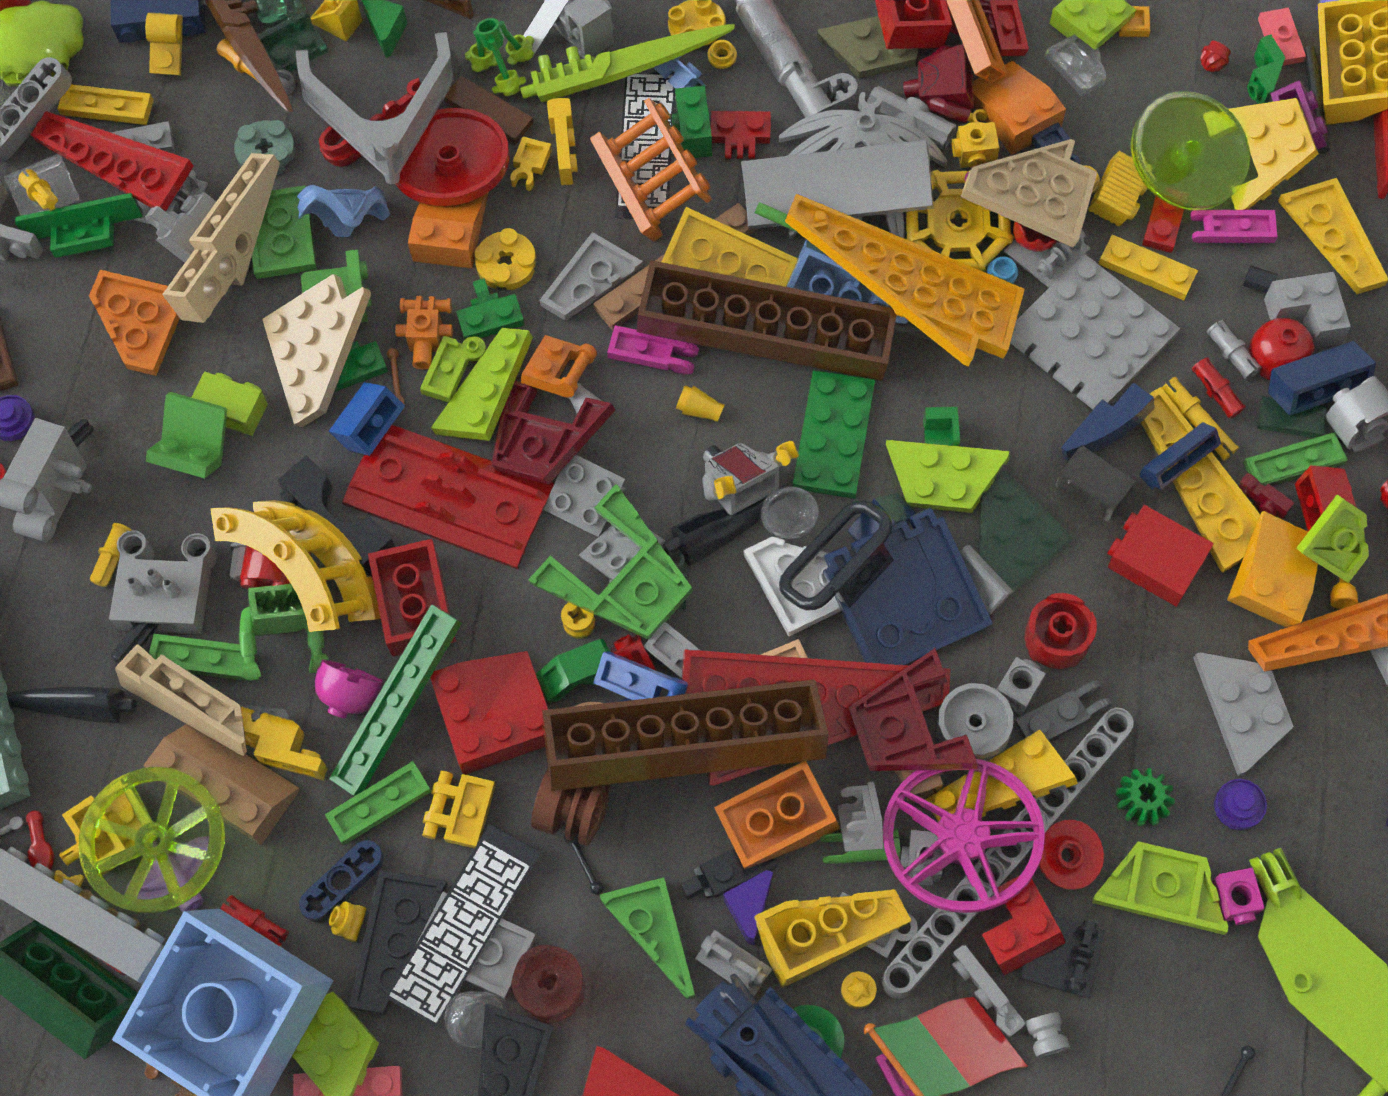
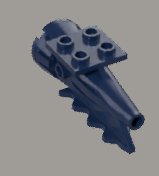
M736 973L730 975L732 982L730 985L725 981L721 982L696 1007L695 1010L700 1015L695 1021L689 1017L685 1022V1025L692 1032L709 1044L712 1055L709 1058L711 1064L724 1078H727L730 1074L737 1081L735 1084L736 1090L741 1096H871L873 1094L854 1071L830 1049L819 1035L809 1028L801 1017L777 995L772 987L757 1002ZM746 1034L754 1036L753 1040L749 1042L742 1040V1038Z

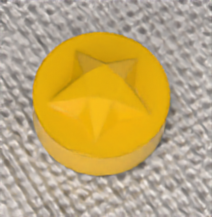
M857 971L850 973L843 980L841 995L848 1006L862 1009L869 1006L875 999L876 983L869 974Z

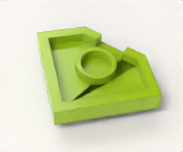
M1336 495L1296 549L1349 583L1369 557L1368 544L1365 542L1364 528L1367 527V514L1339 495Z

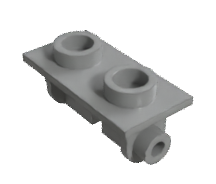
M716 930L713 931L711 936L708 935L701 945L702 949L695 958L729 983H732L730 975L736 973L753 996L756 995L772 971L771 967Z

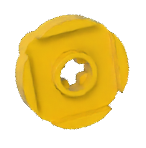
M505 228L501 232L488 236L474 251L477 273L480 279L485 278L487 286L497 289L496 286L500 288L506 287V290L520 288L530 281L535 272V249L525 236L518 234L514 229ZM503 256H511L512 263L510 265L506 263L499 264L498 262H500V258Z

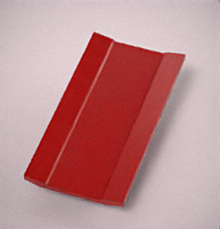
M391 425L370 456L363 455L348 485L342 503L343 505L518 569L528 542L546 506L554 483L548 485L498 472L492 466L491 460Z

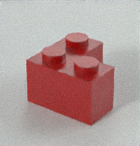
M1020 876L999 886V892L1011 886ZM1032 879L1018 895L1004 903L1012 919L982 934L1004 975L1066 943L1059 926Z

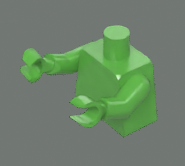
M292 584L248 588L249 607L244 608L241 612L239 628L240 654L244 658V663H241L243 677L246 680H256L261 677L259 667L254 660L255 654H257L255 636L297 632L303 628L307 632L308 647L312 654L309 673H317L323 659L329 660L326 654H322V648L324 647L323 631L309 632L302 604Z

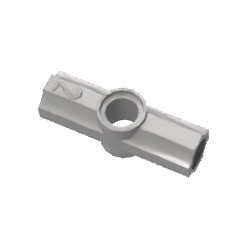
M880 86L872 90L867 103H874L877 94L882 96L881 109L877 114L903 120L923 132L938 148L942 150L947 148L956 131V125L929 112L928 106L920 99L910 97L906 100Z

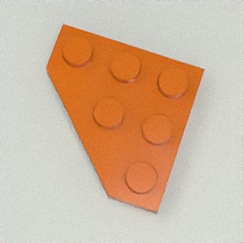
M100 270L89 297L127 369L156 376L180 319L162 295L168 286Z

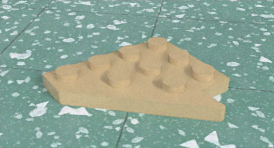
M1069 139L972 167L968 173L961 197L1068 246L1074 247L1079 241L1097 172L1070 160L1075 140Z
M335 274L327 277L262 319L293 423L299 427H304L327 412L371 296L370 290L364 287L347 296L341 277Z

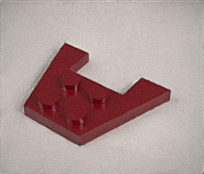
M515 381L500 416L492 466L498 472L549 485L616 409L611 403L586 397L572 424L529 414L527 412L538 391L535 387Z
M936 648L849 707L870 771L978 769L967 734L935 745L933 744L915 692L947 682Z

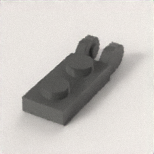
M1098 680L1083 685L1076 691L1071 690L1017 718L1014 723L1024 739L1041 730L1048 741L1051 742L1089 722L1092 717L1108 709L1112 703L1109 698H1104L1085 709L1080 700L1096 693L1101 687Z

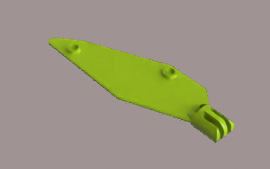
M1282 848L1275 849L1273 854L1271 852L1262 854L1261 860L1258 857L1250 859L1249 863L1267 897L1258 939L1289 1003L1388 1092L1387 964L1300 887Z

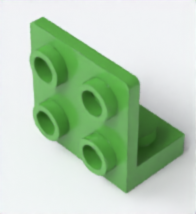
M169 392L165 397L162 438L147 450L146 462L205 479L222 464L227 408Z

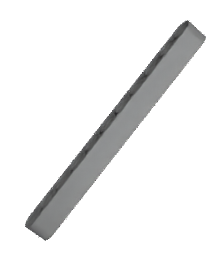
M1113 708L1106 712L1064 761L1070 770H1075L1081 775L1082 781L1067 788L1065 785L1049 790L1051 795L1058 797L1061 806L1051 807L1045 802L1044 796L1039 798L1034 796L1043 818L1044 832L1058 821L1126 741L1134 724L1132 715L1127 710ZM1108 722H1118L1124 731L1121 733L1112 731L1108 726ZM1092 745L1100 748L1103 756H1091L1087 751V747ZM1026 807L1013 821L1030 819ZM1025 828L1006 829L1002 834L1029 831ZM1033 841L1019 842L1017 845H1012L1018 851V856L1014 858L1005 856L1002 853L1001 847L988 849L985 854L992 872L996 875L997 887L1003 885L1033 849ZM980 860L974 866L978 876L979 872L983 870ZM967 875L946 898L957 901V897L960 895H968L974 901L981 900L975 887H972ZM980 878L988 897L994 896L990 884L985 883ZM938 908L887 967L882 981L886 994L895 999L907 997L979 912L959 913ZM941 920L947 921L952 926L953 933L950 935L939 934L935 929V923ZM918 946L925 947L930 952L931 959L925 962L918 961L914 958L912 950ZM896 972L904 974L908 979V985L904 988L894 987L890 982V975Z

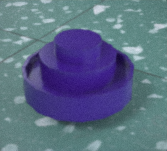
M17 395L0 397V439L3 441H15L23 438L35 419L32 407L24 398Z
M1234 779L1228 781L1219 789L1215 796L1214 808L1217 817L1224 825L1231 829L1242 831L1251 829L1259 824L1266 814L1267 801L1265 794L1259 786L1249 780Z

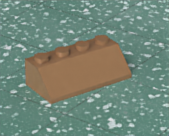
M187 724L164 737L143 765L153 777L259 845L263 844L301 790L247 754L242 756Z

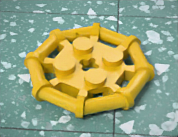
M938 169L932 171V191L936 188L940 195L935 202L933 201V209L906 212L907 240L931 249L924 241L932 238L936 246L943 248L941 254L949 257L950 252L969 251L971 259L955 260L983 272L986 271V266L1007 245L1013 242L1014 236L1011 234V219L998 214V228L990 226L991 210L962 198L963 189H948L947 184L965 183V175L968 171L940 172ZM918 213L927 214V229L919 231ZM957 213L961 214L962 219H967V223H963L962 227H957L950 221V219H954ZM986 236L994 239L992 244L981 254L977 246L982 243V240Z

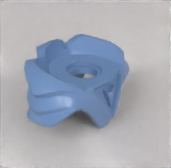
M309 185L301 190L297 196L299 198L297 207L299 210L298 219H301L305 214L313 213L323 221L325 227L330 228L336 237H349L353 229L361 224L364 216L367 214L376 216L380 220H385L390 215L384 192L376 186L364 191L357 189L326 190L316 185Z

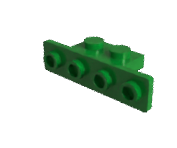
M127 193L60 207L52 211L46 210L17 216L15 224L19 230L33 233L37 239L51 236L50 251L55 258L114 246V223L141 218L142 209L133 194Z

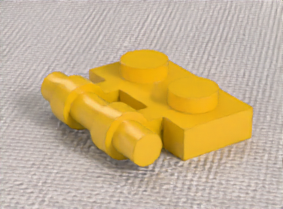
M441 771L438 782H435L432 787L431 794L434 796L430 810L425 812L423 818L425 827L422 836L428 839H435L438 828L443 827L446 828L445 842L475 849L482 837L496 786L495 781L462 774L459 786L457 787L451 785L453 774ZM451 798L455 799L450 816L444 815L442 813L446 799Z

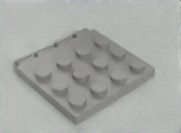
M1083 254L1016 320L1010 343L1023 354H1026L1032 348L1033 351L1029 355V359L1047 373L1057 368L1058 370L1054 373L1053 378L1071 393L1080 387L1081 390L1077 394V398L1094 410L1102 399L1110 404L1178 335L1180 328L1090 257Z

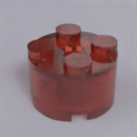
M539 945L525 952L518 960L511 984L515 998L527 1015L543 1023H554L570 1017L579 1008L585 996V979L578 961L570 952L552 945ZM550 977L552 981H555L553 989L548 990L544 987L543 980Z

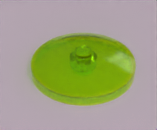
M1178 91L1163 95L1142 112L1133 128L1131 154L1140 178L1157 197L1175 207L1187 210H1205L1218 206L1229 199L1241 187L1247 176L1250 165V148L1246 134L1234 114L1223 104L1207 95L1191 91Z

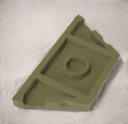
M879 16L817 30L818 41L821 44L825 42L832 48L834 56L840 62L847 64L849 70L858 79L916 65L919 48L886 49Z

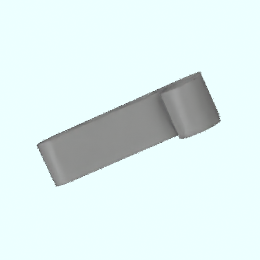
M47 57L39 61L1 106L0 161H6L14 155L32 133L45 111L50 112L69 89L72 83L71 74L58 60ZM52 71L56 74L54 77L51 76ZM39 94L37 100L30 103L32 97ZM20 116L18 123L11 126L12 121Z

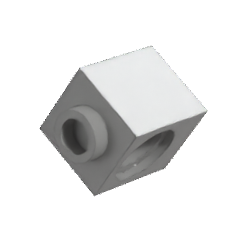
M1016 657L997 690L1008 700L1012 711L1023 716L1041 686L1046 673L1042 672L1040 666L1028 659L1021 660ZM1023 679L1028 683L1029 688L1019 689L1013 684V680Z

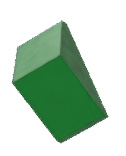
M361 0L364 13L385 58L390 57L407 25L404 7L386 0Z

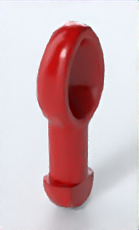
M32 810L26 815V825H29L31 845L27 852L28 861L33 868L38 862L51 870L55 855L52 846L45 841L42 824L44 818L40 811Z

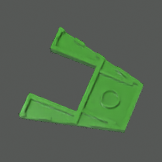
M615 484L594 507L595 511L641 549L598 596L552 556H549L528 580L530 584L649 640L663 622H666L688 598L693 589L670 556L667 555L659 544L657 538L643 522L636 509L627 500L620 487Z

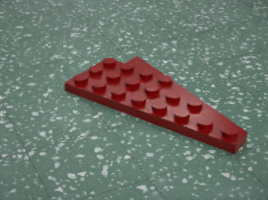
M685 649L683 652L682 680L688 683L685 694L815 680L829 733L827 745L858 735L849 707L904 670L908 665ZM943 668L947 682L915 692L922 711L942 705L950 691V668ZM768 766L710 772L708 785L715 786Z

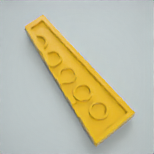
M1162 387L1149 393L1154 397L1155 409L1141 422L1158 455L1193 430V427ZM1210 452L1172 482L1201 536L1214 543L1210 553L1223 573L1243 560L1260 514L1214 454Z

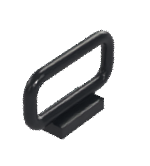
M862 500L849 503L785 569L779 581L780 593L785 599L805 611L822 608L835 595L841 603L850 608L894 561L883 544L892 532L893 524L891 517L886 511L871 502ZM863 513L880 524L879 529L816 596L811 598L805 597L792 587L793 580L853 516Z

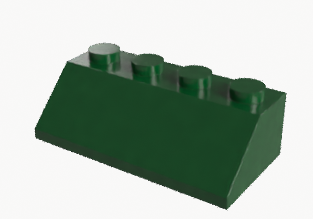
M36 920L0 942V995L84 1060L109 1043L136 998L137 992L66 938Z

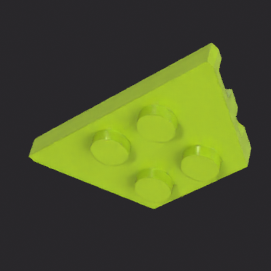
M886 440V447L906 503L910 507L972 513L979 504L982 494L988 491L995 481L994 478L1010 459L1009 451Z
M1138 841L1092 900L1094 904L1222 935L1228 932L1227 921H1224L1218 903L1220 898L1216 886L1211 881L1212 873L1207 858Z
M331 992L324 997L292 1057L325 1096H353L357 1085L362 1086L367 1074V1065L373 1059L379 1042L336 993Z

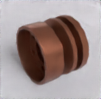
M547 768L535 800L531 818L532 828L554 835L563 822H565L566 840L572 841L579 831V844L590 845L597 830L602 825L608 808L610 784L551 791L549 770Z

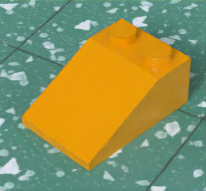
M1265 511L1261 512L1227 601L1286 628L1301 623L1313 593L1318 563L1296 549L1308 531Z

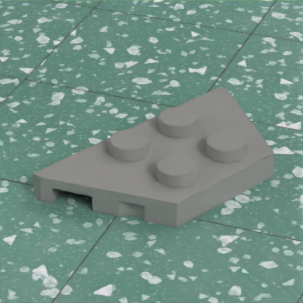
M1201 652L1197 653L1193 657L1236 773L1238 777L1243 776L1278 741L1294 727L1272 670L1264 672L1256 662Z

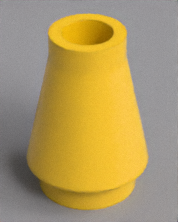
M685 385L675 409L683 411L682 415L718 422L725 404L716 401L694 385L692 388Z

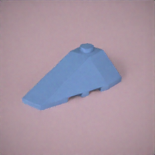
M806 239L786 287L891 307ZM896 316L895 323L907 324L908 320L905 317Z

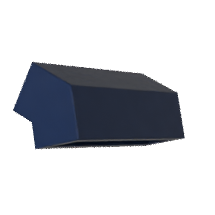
M1202 422L1145 465L1139 476L1152 490L1156 487L1162 490L1221 445L1217 428Z

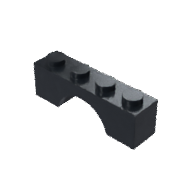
M307 455L277 480L283 490L280 496L285 502L295 504L294 506L297 505L304 510L316 512L345 535L360 554L362 559L359 562L368 576L372 573L368 553L395 547L392 538L371 517L361 521L347 522L333 517L328 512L327 503L333 487L328 476Z

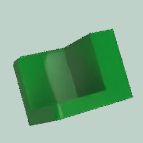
M958 406L926 407L923 419L925 443L959 446Z

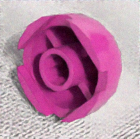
M323 659L316 673L315 692L320 701L329 706L327 712L340 718H347L348 713L361 714L369 710L382 689L383 680L356 668V670L345 667V664Z

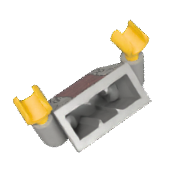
M794 442L782 443L776 448L775 452L770 454L755 451L739 443L725 451H722L715 445L710 446L703 455V459L706 461L705 475L702 478L705 498L708 501L718 500L730 515H733L779 490V467L787 466L790 464L791 459L799 457Z

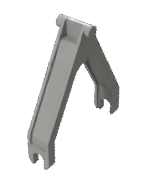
M447 32L435 33L438 58L406 110L397 117L385 121H370L358 116L312 74L308 50L296 51L298 75L304 102L384 175L385 181L388 184L399 182V173L453 84L454 78Z

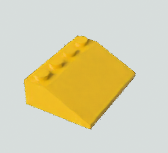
M1339 0L1318 3L1323 103L1326 125L1358 121L1388 109V0Z

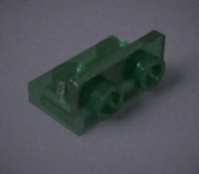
M306 10L290 16L287 20L272 28H267L257 35L276 71L285 69L290 72L296 69V51L308 50L309 61L328 52L325 42L312 25Z

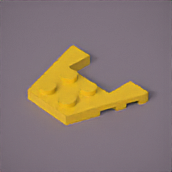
M1297 98L1202 114L1207 131L1213 142L1242 128L1256 167L1257 178L1229 190L1235 210H1249L1260 199L1262 201L1272 194L1271 190L1284 179L1289 180L1319 154Z

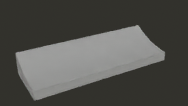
M926 139L741 161L747 220L750 229L782 226L755 214V209L758 203L761 202L788 214L796 194L854 218L933 209L930 157Z

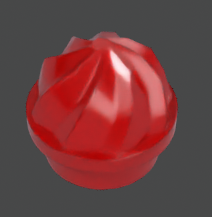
M1211 41L1208 46H1204L1201 50L1200 61L1206 71H1220L1228 65L1231 51L1222 43Z

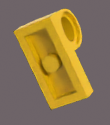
M147 14L145 30L147 41L150 42L149 73L181 76L182 15Z

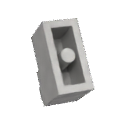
M205 192L195 196L190 195L180 207V210L183 211L181 214H177L174 211L167 213L159 206H155L150 209L145 219L158 229L156 231L158 235L156 241L185 263L194 251V247L188 240L216 201Z

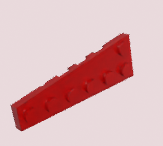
M45 111L30 134L36 142L126 194L132 193L136 200L150 208L159 206L164 211H167L194 167L187 158Z

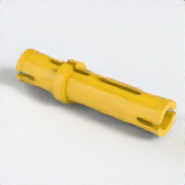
M1177 377L1169 380L1170 385L1177 392H1174L1167 384L1163 385L1162 389L1195 428L1202 422L1217 428L1221 445L1214 450L1223 461L1231 457L1223 445L1232 454L1238 451L1240 447L1231 440L1201 407L1200 399L1197 396L1192 397L1178 381Z

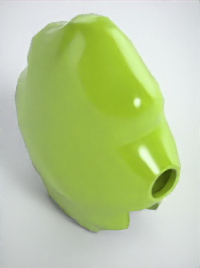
M35 1L28 6L10 7L0 12V79L10 87L19 86L37 63L47 57L58 60L68 70L70 59L82 50L84 44L82 34L84 19L80 11L71 5L54 4L48 1ZM52 71L51 76L54 77L56 74Z

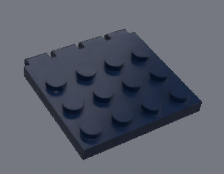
M931 508L909 517L913 527L911 531L905 520L893 524L892 532L883 544L894 561L850 608L841 603L835 595V599L860 653L867 663L905 665L924 656L934 648L938 650L993 624L943 516L937 519ZM874 533L851 543L854 555ZM846 546L824 555L828 568L823 570V573L828 583L852 558Z

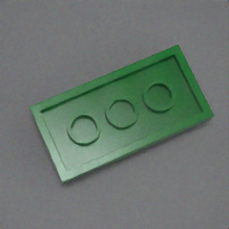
M813 370L792 489L856 499L875 380Z

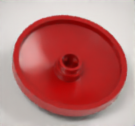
M464 108L439 109L434 114L399 173L400 180L395 185L409 198L433 206H454L478 199L491 191L501 181L507 171L510 152L506 135L497 122L478 111Z

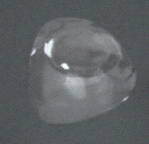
M784 487L773 491L764 500L761 508V519L765 529L769 533L785 539H797L808 535L815 527L819 516L818 505L814 497L798 487Z
M467 991L456 995L448 1003L444 1015V1025L447 1034L456 1044L470 1049H482L485 1005L490 1004L506 1010L503 1001L489 992Z

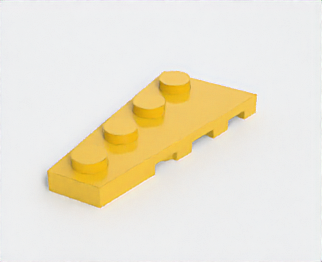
M1337 178L1280 195L1278 199L1279 204L1356 294L1386 286L1388 277Z
M686 207L661 262L786 287L798 258Z
M1038 730L988 761L1001 766L1016 776L1036 798L1050 794V789L1065 785L1067 788L1078 784L1075 775L1041 730ZM975 771L964 808L975 810L981 772ZM968 773L925 800L951 814L955 813ZM988 775L982 817L986 816V812L999 807H1003L1004 810L1016 806V801L1021 799L1006 784ZM932 813L939 822L942 817Z

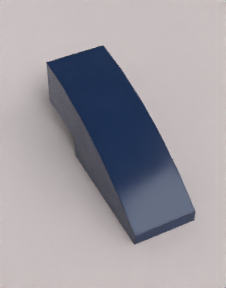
M1133 383L1114 406H1111L1102 399L1061 447L1063 458L1071 461L1087 456L1125 436L1155 409L1154 397Z

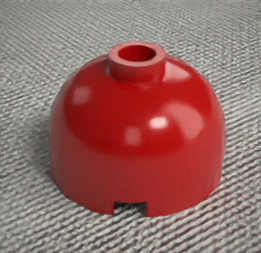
M1275 318L1265 322L1254 333L1248 347L1250 355L1262 367L1260 375L1268 380L1271 378L1273 368L1311 356L1315 350L1313 337L1308 329L1299 321L1290 318Z

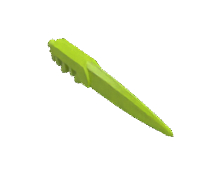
M735 24L715 26L667 36L616 51L598 54L595 59L588 54L585 55V59L580 60L578 48L572 46L566 49L569 64L563 65L561 62L556 64L557 67L552 68L549 55H542L538 57L541 72H531L533 84L520 87L524 99L538 95L541 103L551 99L605 85L606 83L653 68L700 48L734 30Z

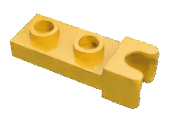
M569 98L551 99L547 101L551 134H556L561 186L573 184L572 172H578L576 154H570V147L575 146L571 102Z

